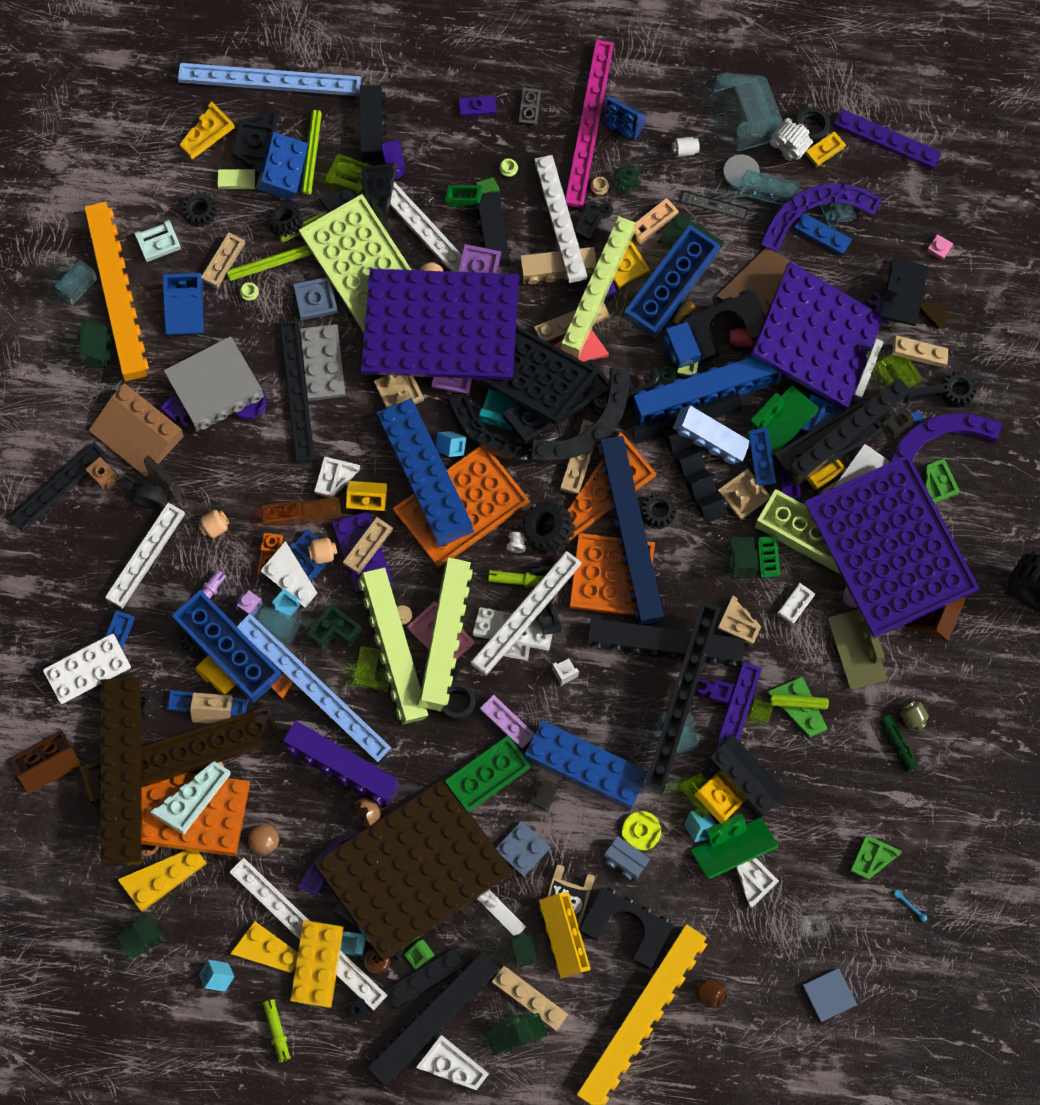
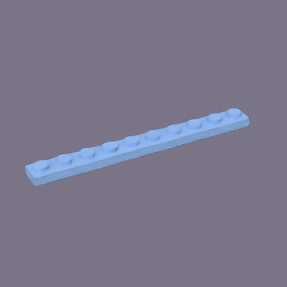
M180 63L178 76L179 83L360 96L361 85L360 76Z
M251 614L237 626L261 652L377 762L391 749L377 733Z

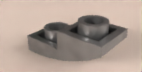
M523 88L519 123L537 124L541 90Z

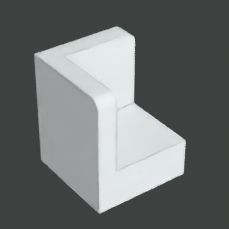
M570 659L559 664L556 662L552 664V671L560 685L578 677L579 671L577 668H574Z

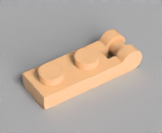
M667 198L636 222L633 235L637 238L636 241L639 244L644 243L647 238L678 215L679 211ZM641 227L645 229L643 233L639 230Z

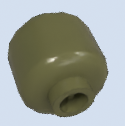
M912 700L901 707L900 717L907 728L919 730L926 726L925 721L929 718V714L921 702Z

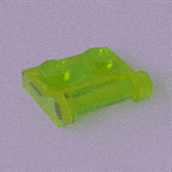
M338 154L326 176V182L355 190V193L361 194L363 190L361 168L372 165ZM335 174H340L342 176L357 180L358 182L355 183L335 176Z
M891 355L874 365L875 370L880 372L888 386L894 380L885 368L887 365H890L896 377L900 378L909 389L922 382L921 376L910 359Z
M361 646L354 685L388 691L389 684L385 677V664H383L380 682L374 681L381 653L380 649Z
M700 772L681 783L678 789L685 793L699 811L698 815L703 819L711 813L694 795L708 782Z

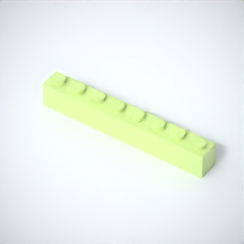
M618 216L562 341L561 350L576 358L580 356L633 237L635 222Z
M448 557L445 563L418 703L419 707L441 711L444 705L447 706L450 694L446 693L447 688L451 687L453 680L450 672L451 669L454 670L456 658H453L454 651L457 652L459 647V640L456 639L457 634L461 633L463 626L460 618L464 616L466 605L463 602L464 598L467 599L469 587H466L467 581H470L472 577L471 562Z
M381 568L364 572L360 576L358 584L360 590L365 595V608L369 609L370 625L375 629L374 639L376 645L381 650V663L385 664L386 680L391 684L392 690L390 693L392 700L397 705V718L401 720L402 725L423 720L428 716L426 708L418 706L421 688L386 569Z

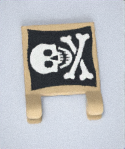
M557 865L547 897L569 892L578 927L580 928L595 876L588 874L584 887L562 881L564 866Z

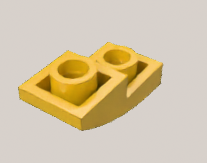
M205 657L194 668L206 683L210 682L221 695H226L235 686L208 657Z

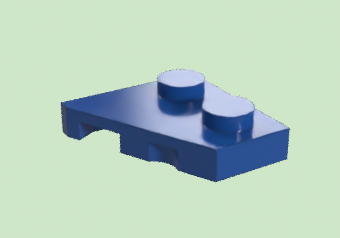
M811 394L809 400L819 407V411L800 431L807 434L843 412L844 409Z

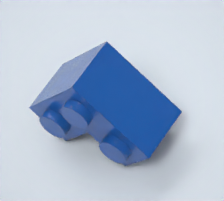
M688 322L667 328L663 337L664 343H662L665 354L668 353L672 362L677 364L678 369L700 362L701 353Z

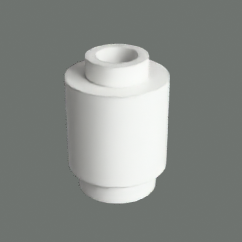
M676 138L672 143L673 154L675 153L677 157L699 153L698 138Z

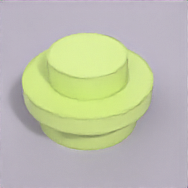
M505 159L500 163L499 169L502 175L511 177L517 173L518 165L512 159Z
M245 283L240 288V295L246 301L256 299L259 294L258 287L253 283Z

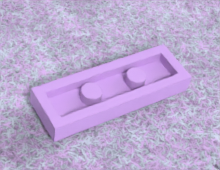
M495 695L480 708V711L502 732L509 736L521 750L532 741L535 733Z

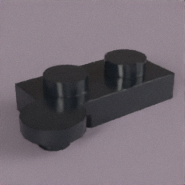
M589 201L574 230L575 235L591 241L602 218H608L613 214L612 205L603 203L599 207L596 203Z

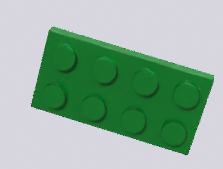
M506 736L446 779L445 783L466 811L471 812L528 771L532 766L511 738Z

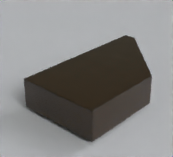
M921 301L920 311L938 330L953 318L941 303Z

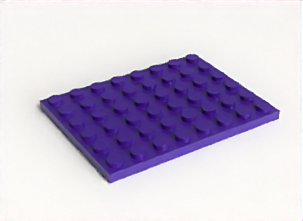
M370 268L361 373L513 380L519 274Z
M909 454L815 496L804 503L874 639L980 589Z

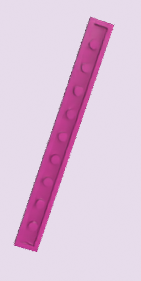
M596 40L566 195V204L568 206L583 208L613 53V42Z

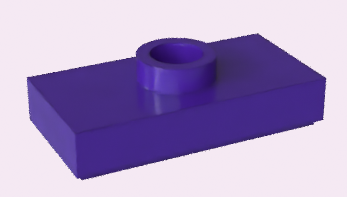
M495 96L459 98L461 117L497 115Z

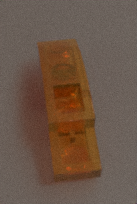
M334 497L307 502L297 500L262 505L263 524H314L325 522L324 520L340 518V499Z

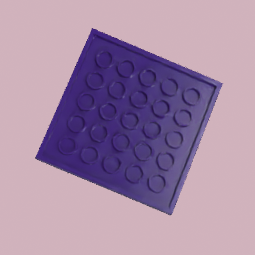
M790 261L785 267L750 355L845 410L850 405L867 360L866 354L871 350L883 318L880 317L879 313Z

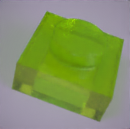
M755 699L749 719L768 724L773 706L771 703Z

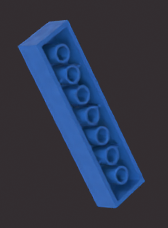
M747 356L742 361L736 363L734 361L728 362L724 367L718 369L713 367L702 374L694 373L684 380L676 379L671 384L665 386L661 384L647 392L646 390L639 391L633 397L632 412L637 425L679 412L681 408L687 406L694 407L736 392L741 396L780 383L782 373L752 356Z
M412 398L377 412L379 423L438 547L474 533L472 522Z

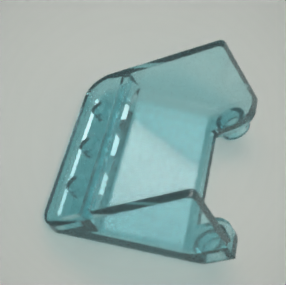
M723 73L716 75L714 91L735 87L747 122L741 123L737 128L738 140L736 150L741 151L770 143L772 134L783 120L768 80L762 75Z

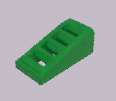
M448 185L445 202L449 207L480 204L483 186Z
M777 537L758 538L756 543L761 578L780 577ZM763 552H773V554L763 555ZM774 559V562L764 563V560ZM775 567V570L765 571V568Z

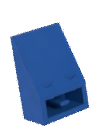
M607 96L604 124L609 129H615L620 132L625 138L636 140L646 124L647 115L616 98Z
M201 273L163 274L166 335L204 334L203 279Z

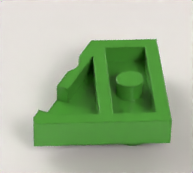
M945 459L926 466L925 487L934 504L960 493Z
M866 835L850 872L869 880L898 857L902 851Z

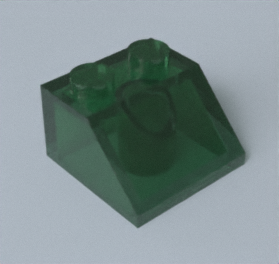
M81 319L80 356L85 368H108V362H111L112 358L111 350H109V344H112V333H109L105 325Z

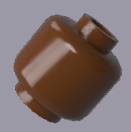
M373 948L367 951L364 956L366 969L374 975L384 974L390 967V958L384 962L380 961Z
M709 978L706 981L702 980L698 985V998L701 1002L712 1008L721 1007L725 1003L728 993L724 984L714 978Z

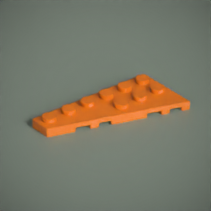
M620 432L618 436L624 437L635 490L638 491L655 478L657 474L622 432ZM603 459L585 483V486L577 495L570 508H568V511L571 513L570 516L574 518L572 524L575 525V530H572L574 536L569 538L570 541L611 511L609 500H612L611 494L607 493L605 482H608L606 475L603 476L601 464H604Z

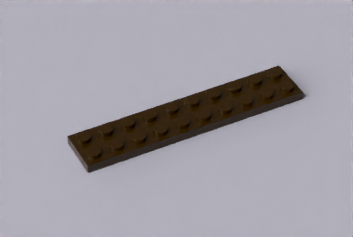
M141 678L101 679V866L142 864Z
M269 705L143 746L142 788L209 766L212 762L219 763L282 742ZM101 760L80 767L91 804L101 801Z

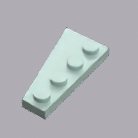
M212 762L194 777L195 779L182 786L175 795L168 797L160 807L153 809L151 815L184 835L231 775L230 771L218 763Z

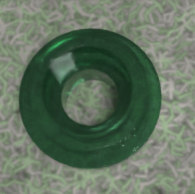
M665 366L660 369V381L663 384H671L672 381L677 379V372L674 368ZM669 374L671 378H665L664 375Z

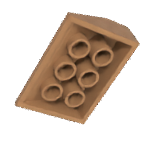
M766 247L716 298L722 302L725 298L739 296V293L744 290H753L766 317L785 267L790 260ZM736 314L744 322L742 317L739 314Z
M125 383L110 398L89 429L91 434L145 478L184 437L180 427Z

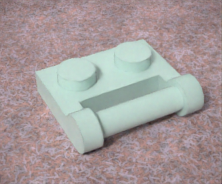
M166 220L164 224L143 232H135L146 262L181 249L170 220ZM166 230L168 231V233L149 239L147 241L143 240L145 238L151 237Z

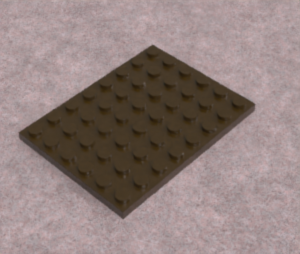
M445 778L314 863V867L382 962L499 885L514 873L470 812L466 811L445 783Z

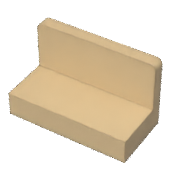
M193 693L191 703L192 722L213 724L231 718L232 695Z

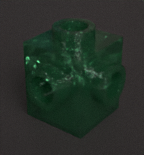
M627 163L623 168L620 167L614 175L616 177L615 187L629 196L634 190L639 188L642 182L640 181L641 173L639 169Z

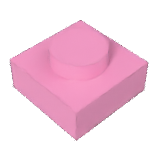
M937 234L927 252L943 261L953 243Z

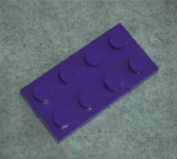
M369 511L332 523L344 560L373 523ZM381 546L359 575L348 568L356 594L363 592L359 588L358 580L364 572L385 568L389 583H393Z

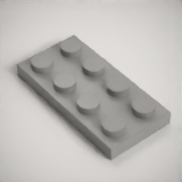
M338 325L301 328L308 401L346 397Z

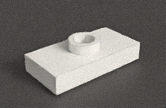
M799 583L777 615L793 625L815 596V593Z

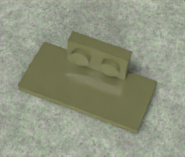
M860 610L829 617L828 623L850 690L887 681L882 664L885 656L879 638H873Z

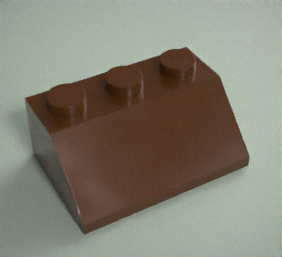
M966 597L909 622L906 627L932 639L949 641Z
M63 730L10 758L16 774L28 794L39 791L46 784L58 780L64 774L73 772L77 767L81 766Z

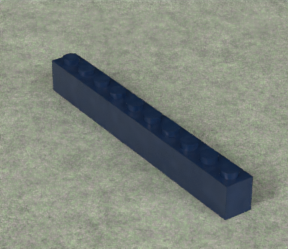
M618 436L602 439L600 446L597 447L599 458H603L604 464H601L603 476L606 475L608 482H605L606 491L611 494L612 500H609L610 509L615 511L616 518H613L615 529H619L620 536H617L618 545L623 547L624 554H621L622 563L627 565L628 572H625L626 581L631 583L632 590H629L631 602L635 601L634 617L635 620H639L640 625L663 621L664 614L624 437Z

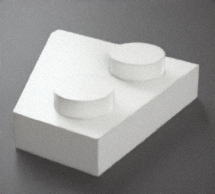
M324 457L314 491L315 494L334 498L360 470V465Z
M757 858L736 867L750 908L759 902L779 882Z

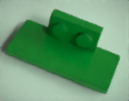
M790 386L782 396L775 393L751 419L753 427L749 431L768 427L773 456L792 440L819 411V407L794 386ZM748 431L745 434L744 438L750 441V435Z
M739 814L724 821L722 824L719 823L706 829L708 842L691 849V852L706 878L711 879L777 849L779 846L762 818L746 824L743 815Z

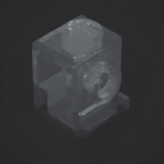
M826 915L801 916L799 919L801 939L823 938L827 936V933H830V922L826 920ZM811 925H817L818 930L813 931Z

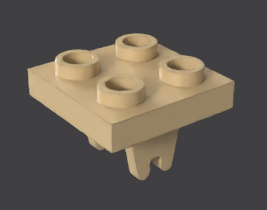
M386 375L374 381L386 408L412 398L414 404L424 401V397L413 376Z
M746 469L718 490V494L721 497H725L728 506L740 521L766 504L771 497L762 486L756 484V478L749 469Z

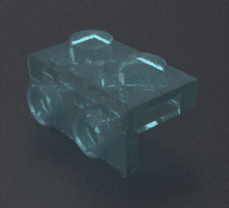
M829 202L820 205L831 228L835 227L839 222L853 221L857 218L850 204Z

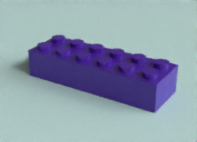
M297 721L294 722L283 740L285 749L288 750L287 753L294 758L301 757L306 765L312 768L314 766L320 768V772L329 778L334 776L338 779L337 782L344 787H348V785L355 789L354 792L362 797L367 795L379 807H382V805L387 807L399 788L397 778Z

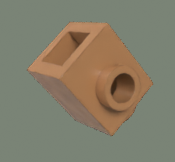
M101 457L86 468L88 476L103 491L106 488H111L118 479L116 473Z

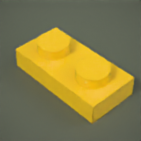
M834 131L806 150L805 154L818 167L843 150L846 144Z

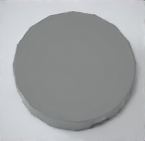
M742 154L729 158L723 170L726 183L737 190L750 189L757 183L760 174L757 162L750 156Z

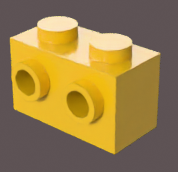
M349 481L346 508L385 511L387 484Z

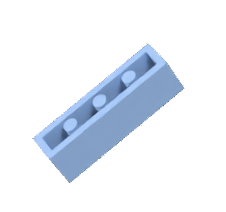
M692 406L680 409L673 429L678 431L679 435L692 439L696 445L704 446L709 449L711 454L721 456L729 464L742 462L750 444V441Z

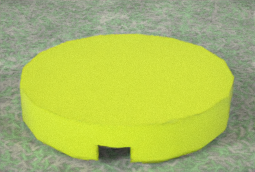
M646 811L630 814L622 826L624 841L638 851H646L653 848L661 836V826L658 819Z

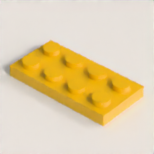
M303 920L291 1001L332 1007L344 926Z

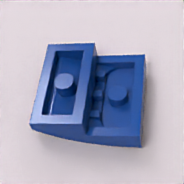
M307 529L289 548L311 581L330 562L316 564L314 560L311 561L308 546L311 545L312 540L319 538L310 529Z

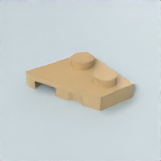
M732 596L717 630L734 638L745 639L746 643L753 646L761 626L756 620L751 618L746 608L744 609L739 604L738 599Z

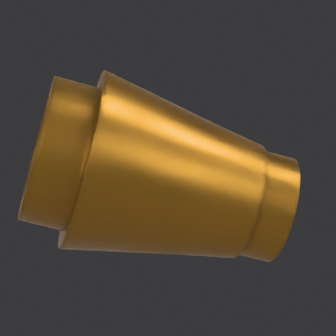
M687 299L681 302L672 323L674 325L684 323L683 319L688 318V314L695 312L698 309L697 306Z

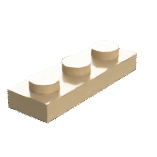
M228 233L203 273V281L218 288L225 278L227 271L231 268L244 247L245 240Z
M897 335L893 339L892 355L942 368L947 366L948 348Z
M376 517L343 561V564L359 575L393 528Z

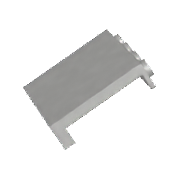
M231 336L164 370L168 382L175 390L196 431L206 429L212 423L222 421L228 415L239 412L245 406L257 403L264 397L259 383Z

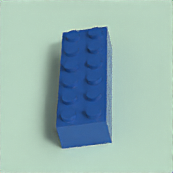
M689 225L627 307L624 318L655 339L718 255L720 245Z
M199 590L172 615L173 622L253 704L282 678L281 672L202 590Z
M543 720L525 753V758L528 762L631 811L649 771Z

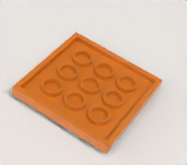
M579 533L576 558L582 563L574 573L570 608L634 616L635 601L631 602L629 590H632L631 583L626 581L625 572H628L627 565L622 563L621 554H624L623 547H619L617 538ZM647 541L653 565L655 542Z

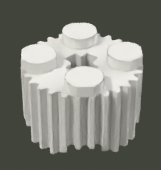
M786 118L772 134L769 142L774 148L781 150L785 159L791 161L792 158L799 159L813 141L809 138V130L803 124L799 123V125L791 122V119Z

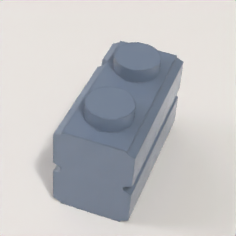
M617 836L603 857L606 859L605 863L612 869L617 867L622 871L621 875L630 881L631 879L636 881L650 861V858L619 836Z

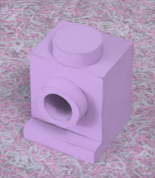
M249 590L246 594L243 593L239 597L236 610L246 617L249 614L254 617L263 606L261 598Z

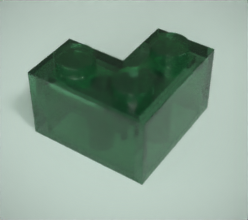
M731 537L729 544H726V554L730 555L729 562H727V571L731 573V579H754L758 570L757 549L754 547V537Z
M330 604L307 632V638L321 650H324L335 636L351 647L362 634V627L334 605Z
M143 914L135 919L136 922L133 923V928L131 926L120 932L121 935L117 936L130 960L166 941L160 927L151 914Z
M530 1012L519 1015V1018L517 1015L505 1019V1024L503 1022L497 1023L492 1026V1030L485 1033L494 1056L507 1053L517 1047L533 1043L548 1036L540 1014L531 1015Z

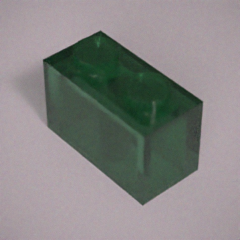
M526 933L514 935L510 946L516 969L536 964L537 957L531 935L526 936Z

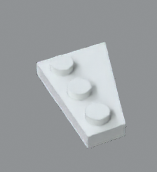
M876 339L872 351H868L866 354L867 364L863 368L860 376L861 380L857 384L852 400L856 403L861 401L884 341Z
M285 541L261 569V572L279 587L285 588L299 599L300 604L306 608L317 595V591Z
M443 1035L439 1037L416 1067L477 1090L489 1075L485 1069Z

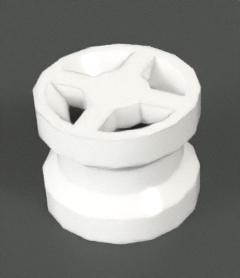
M510 532L507 550L518 553L525 552L526 546L524 543L527 541L524 536L525 534Z

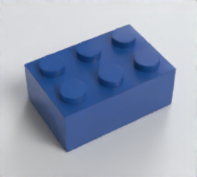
M273 132L267 140L256 189L291 201L297 193L308 143Z

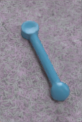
M900 890L895 891V898H900L919 916L922 922L927 920V916L919 912L902 896Z

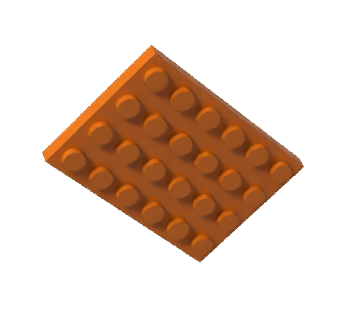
M478 447L447 469L451 481L472 522L474 533L438 547L413 494L393 508L394 513L438 569L445 565L448 557L455 558L530 504L528 497L496 457L481 447Z
M185 773L142 788V844L230 856L237 855L250 781L228 778L184 835L153 817L151 811L160 807L168 797H172L180 791L182 786L195 779L194 777L197 774Z

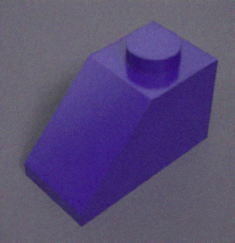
M399 139L382 143L383 164L397 163L395 179L406 175Z

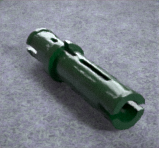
M891 715L882 718L880 723L894 745L898 758L900 757L905 764L907 771L911 772L918 768L919 764L911 752V747H908Z

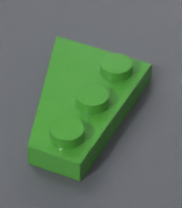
M803 677L767 692L770 697L773 694L812 697ZM779 706L809 738L828 729L819 709Z

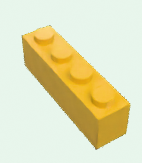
M569 892L559 893L539 900L540 911L544 916L545 929L551 941V950L555 955L556 968L560 977H570L591 970Z

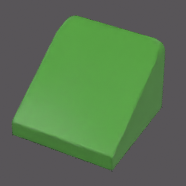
M494 177L476 183V185L483 186L482 193L499 191Z
M421 940L415 943L403 955L413 968L417 970L434 956V953L425 941Z

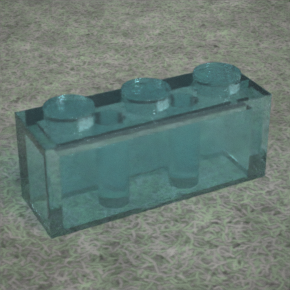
M747 170L742 176L739 194L783 205L790 198L798 194L800 183Z

